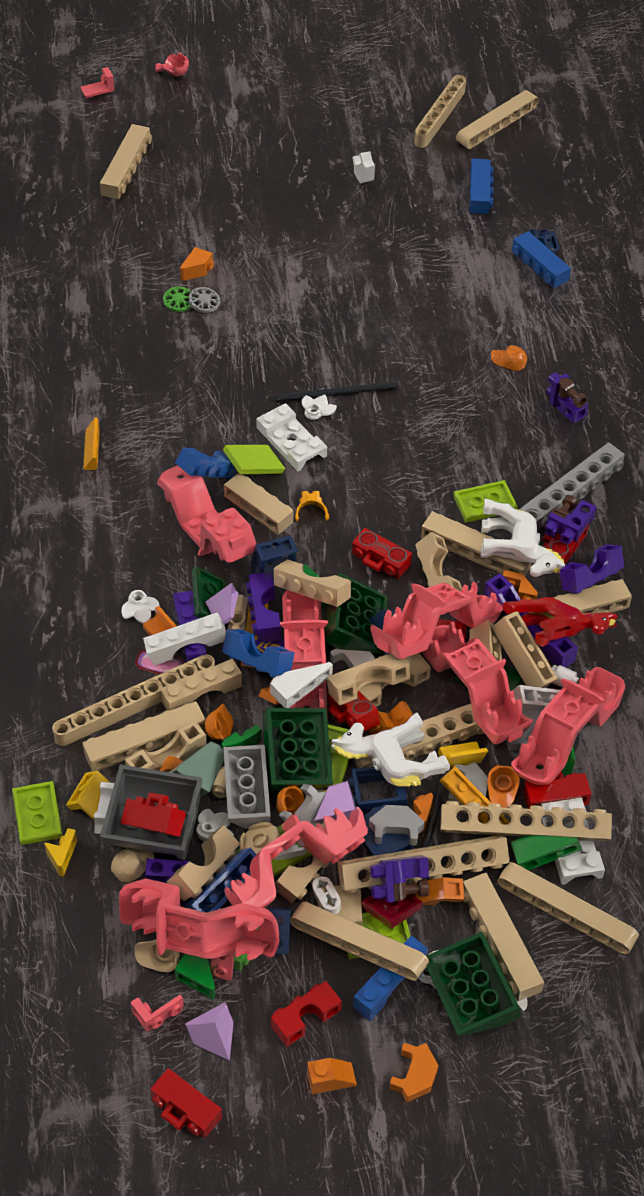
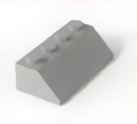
M265 745L223 747L228 821L245 829L259 822L270 823Z

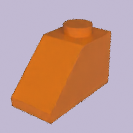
M195 247L180 267V280L185 281L206 276L209 270H212L214 267L213 253Z
M326 1058L307 1063V1075L312 1094L357 1086L351 1062Z

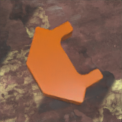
M404 1043L401 1055L411 1059L407 1076L404 1079L391 1078L389 1089L402 1093L406 1102L431 1092L438 1064L426 1043L418 1047Z

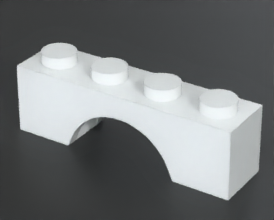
M217 612L143 639L147 655L155 666L173 660L175 652L185 645L202 643L213 646L224 642L226 630Z

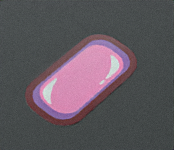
M146 649L140 651L135 659V665L139 669L156 674H162L185 663L182 658L173 656V660L154 666L147 655Z

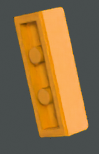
M95 417L86 428L84 470L98 469L100 432L98 417Z

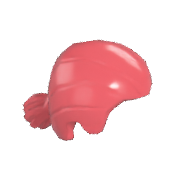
M172 53L167 57L165 64H156L155 71H167L172 76L180 77L187 72L189 60L181 53H178V55Z

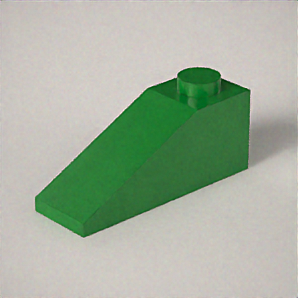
M529 835L521 836L516 841L511 842L518 865L528 871L583 850L577 838Z

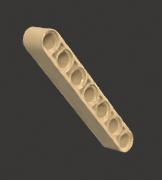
M456 75L452 78L415 130V146L419 148L426 147L460 101L466 87V78L464 76Z
M528 90L523 91L461 129L456 135V141L467 149H471L535 109L539 103V98Z
M508 863L497 880L503 889L619 953L629 954L639 937L637 930L515 863Z
M302 902L290 917V923L296 929L413 981L419 978L429 963L428 958L422 952L308 902Z

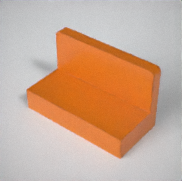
M160 606L155 607L156 616L143 623V628L150 636L177 627Z

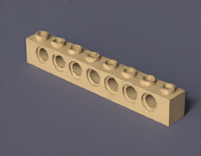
M468 704L422 721L423 726L419 729L425 735L424 740L415 742L416 744L407 745L401 749L405 760H412L416 756L429 754L435 749L449 746L454 739L464 741L470 736L483 734L484 732L474 721L472 706ZM371 757L352 758L357 768L374 767Z
M446 801V804H442L440 832L518 837L540 835L607 842L611 840L612 814L606 813V810L595 809L593 813L585 812L583 808H573L572 811H564L563 807H551V810H543L542 806H530V809H522V805H509V808H502L501 804L495 803L484 807L476 802H468L467 806L459 805V802ZM464 812L467 814L468 820L466 822H459L456 815ZM481 813L488 815L489 822L485 824L480 823L478 815ZM507 815L510 818V823L507 825L501 824L499 816ZM528 816L531 819V825H522L520 817ZM549 817L552 820V826H543L541 819ZM564 818H569L573 821L572 828L564 827L562 823ZM584 820H592L594 822V829L589 830L585 828Z
M496 835L339 861L337 865L340 887L345 891L347 890L348 893L359 892L360 888L363 887L371 889L372 886L382 884L381 878L371 877L370 866L378 864L380 860L424 855L428 857L430 879L441 878L442 874L446 873L460 875L463 874L464 870L479 872L483 870V867L488 866L492 869L502 868L503 864L510 862L507 838ZM485 849H487L488 856L487 858L482 859L481 854ZM467 852L468 859L466 862L462 863L461 857L464 853ZM444 856H447V864L445 866H441V859ZM366 870V877L359 880V872ZM420 877L406 878L409 882H417L422 879Z

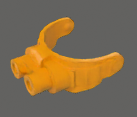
M303 491L300 504L296 509L295 521L298 522L299 510L305 505L310 504L322 508L325 512L326 521H328L329 513L326 506L322 503L319 491H313L312 494H309L308 491Z

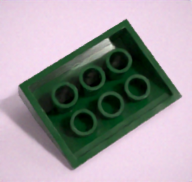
M339 573L337 576L351 580V598L338 607L326 603L325 620L328 621V624L324 627L325 643L340 650L370 651L371 653L383 654L384 651L374 643L369 619L380 610L387 609L388 596Z
M266 708L262 717L268 793L278 794L283 788L293 785L299 789L303 784L312 785L315 789L332 786L333 777L326 708Z
M482 931L426 956L429 960L426 966L427 971L458 1037L501 1027L521 1018L520 1007Z

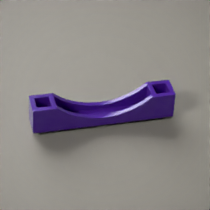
M501 573L485 583L484 595L490 598L491 593H495L497 602L501 605L504 602L521 600L513 585ZM503 609V611L501 612V614L505 617V616H507L508 614H506L505 611H504V609ZM528 612L519 613L520 617H522L525 613ZM540 625L527 627L534 640L535 633L544 630ZM567 637L551 640L544 647L538 645L542 653L556 666L561 665L566 668L575 662L578 647Z

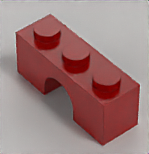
M327 981L322 984H316L304 996L294 998L286 1008L276 1010L271 1017V1027L285 1046L288 1047L305 1035V1024L300 1019L303 1015L312 1013L317 1015L322 1022H325L341 1011L342 1001Z

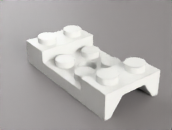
M286 403L257 418V429L297 471L303 468L307 460L318 454L323 458L327 457V446L318 436L313 437L297 421L295 412ZM289 438H294V439H296V440H295V441H292V440H287V439H289Z
M582 797L541 804L543 810H551V807H563L564 811H572L573 808L585 809ZM549 817L542 818L545 827L552 826V820ZM563 819L562 823L564 827H573V821L571 819ZM584 820L585 828L589 829L587 820ZM578 840L583 850L555 860L562 885L579 876L592 874L598 879L603 878L605 868L600 853L596 851L593 841Z

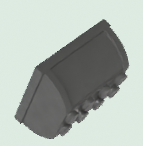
M120 765L102 826L100 841L103 842L105 847L118 846L172 855L178 859L185 860L189 852L197 819L202 778ZM149 793L167 795L169 797L168 802L179 805L178 809L185 811L186 814L180 837L121 824L127 798L136 800V796L147 799Z

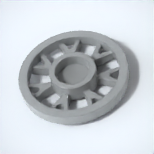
M198 287L190 292L189 303L199 312L211 313L218 309L220 297L210 288Z

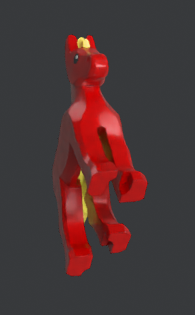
M551 597L532 600L522 599L514 602H504L502 608L508 615L516 611L518 613L528 612L521 618L527 627L540 625L544 629L535 633V643L542 647L546 646L551 640L576 636L588 628L594 634L601 635L608 628L617 626L615 619L618 616L615 613H582L578 608Z

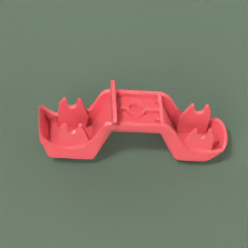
M179 466L172 467L161 474L157 485L164 490L167 502H171L182 529L200 547L199 556L214 551V554H219L220 560L234 562L254 552L256 541L250 524L235 508L226 509L218 513L214 509L202 476H191Z
M445 582L428 588L414 583L411 584L413 593L408 596L403 611L401 612V609L396 607L395 614L391 617L392 612L387 610L384 616L383 630L374 625H371L370 629L374 643L378 648L394 655L395 658L404 659L428 649L440 615L449 612L453 618L470 628H474L487 620L494 623L500 616L503 608L497 602L495 593L492 592L490 598L485 595H477L478 587L475 582H472L469 591L468 586L464 585L461 592Z
M286 590L282 596L283 622H280V625L283 627L285 648L295 652L291 671L326 663L324 627L328 624V621L322 620L321 601ZM326 680L289 708H304L308 706L310 708H326L327 710Z
M454 621L450 622L449 625L436 626L428 649L422 651L427 661L437 672L451 668L466 685L474 721L493 744L496 745L506 740L510 743L522 737L523 732L533 723V719L527 718L522 713L521 699L515 700L514 691H510L507 674L503 668L506 660L497 661L478 638H473L465 643L462 630H456Z
M595 667L591 671L586 672L585 679L580 678L579 684L562 678L563 688L542 710L528 738L527 744L522 743L519 756L512 761L511 765L515 772L532 784L547 785L551 783L565 767L577 734L587 722L601 727L618 708L625 690V683L621 677L601 667ZM541 765V766H543L544 768H543V769H537L536 766Z
M357 806L350 813L349 820L342 811L334 809L333 811L337 819L324 816L325 828L319 823L315 827L308 821L300 822L296 814L291 815L282 824V830L285 833L263 847L252 859L250 876L246 873L242 874L245 883L238 879L236 881L233 880L230 882L232 891L228 887L224 889L225 896L232 906L248 904L266 908L276 898L271 861L283 850L286 851L296 844L295 842L325 865L329 862L334 865L365 841L363 837L368 834V828L361 809Z
M146 878L124 885L119 893L121 922L126 925H132V931L144 929V934L156 931L158 955L162 956L165 949H170L207 959L235 953V957L248 954L247 960H252L260 954L273 957L277 951L279 944L278 922L272 912L265 908L248 904H237L205 913L180 907V889L178 886Z

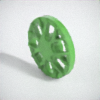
M179 286L170 288L164 293V305L169 310L175 312L189 310L192 306L186 302V300H189V296L185 295H190L191 290Z

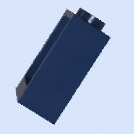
M292 536L255 545L251 562L253 574L272 572L274 578V568L287 559L295 562L298 550Z
M375 767L352 769V775L348 777V784L350 790L353 789L354 795L352 796L355 806H358L363 814H367L374 807H380L384 804L407 806L405 787H397L395 785L393 786L396 798L362 801L359 783L387 780L381 771L376 770Z

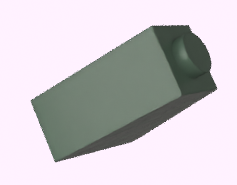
M210 742L169 772L201 777L203 782L200 797L209 793L224 761V750L218 744Z

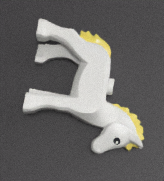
M484 499L483 514H497L502 517L482 520L481 533H488L494 529H505L512 533L511 540L484 538L481 546V558L496 555L519 562L535 563L530 568V574L534 577L553 572L560 573V568L565 566L564 560L561 559L557 552H552V549H546L539 545L540 533H537L536 520L530 513L514 509L509 504Z
M417 712L400 726L366 737H362L363 725L361 723H354L351 729L342 737L331 740L333 743L331 747L339 755H343V757L348 759L371 757L375 769L380 770L384 778L390 784L397 787L421 785L420 780L423 778H427L430 775L443 774L445 771L450 770L446 757L444 755L437 757L435 751L429 753L427 759L422 763L405 760L401 748L424 740L425 737L423 731L419 729L423 726V722Z

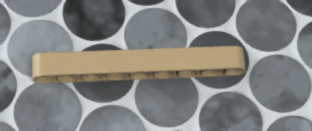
M202 655L56 721L52 728L56 744L60 746L69 745L162 702L161 688L214 667V658L210 655Z

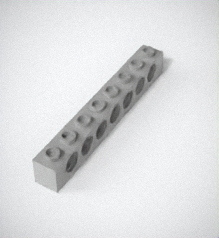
M608 442L519 510L528 512L535 518L537 531L542 527H546L549 514L554 508L560 509L563 506L562 500L566 495H572L577 500L584 498L591 489H596L599 483L607 480L612 473L619 471L623 467L625 454Z

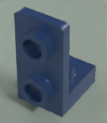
M547 229L529 230L533 236L553 253L560 250L555 231H548Z
M269 907L268 910L276 918L279 927V944L275 954H288L291 908Z

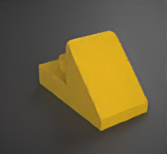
M68 828L65 836H61L59 846L45 843L46 853L59 876L64 877L76 846V830Z

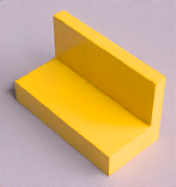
M477 741L440 747L438 750L439 757L444 755L449 762L450 768H453L455 764L469 765L473 762L476 764L481 763L488 752L487 748L479 749Z
M99 771L85 773L66 806L70 810L82 809L94 819L100 801L101 782H111Z

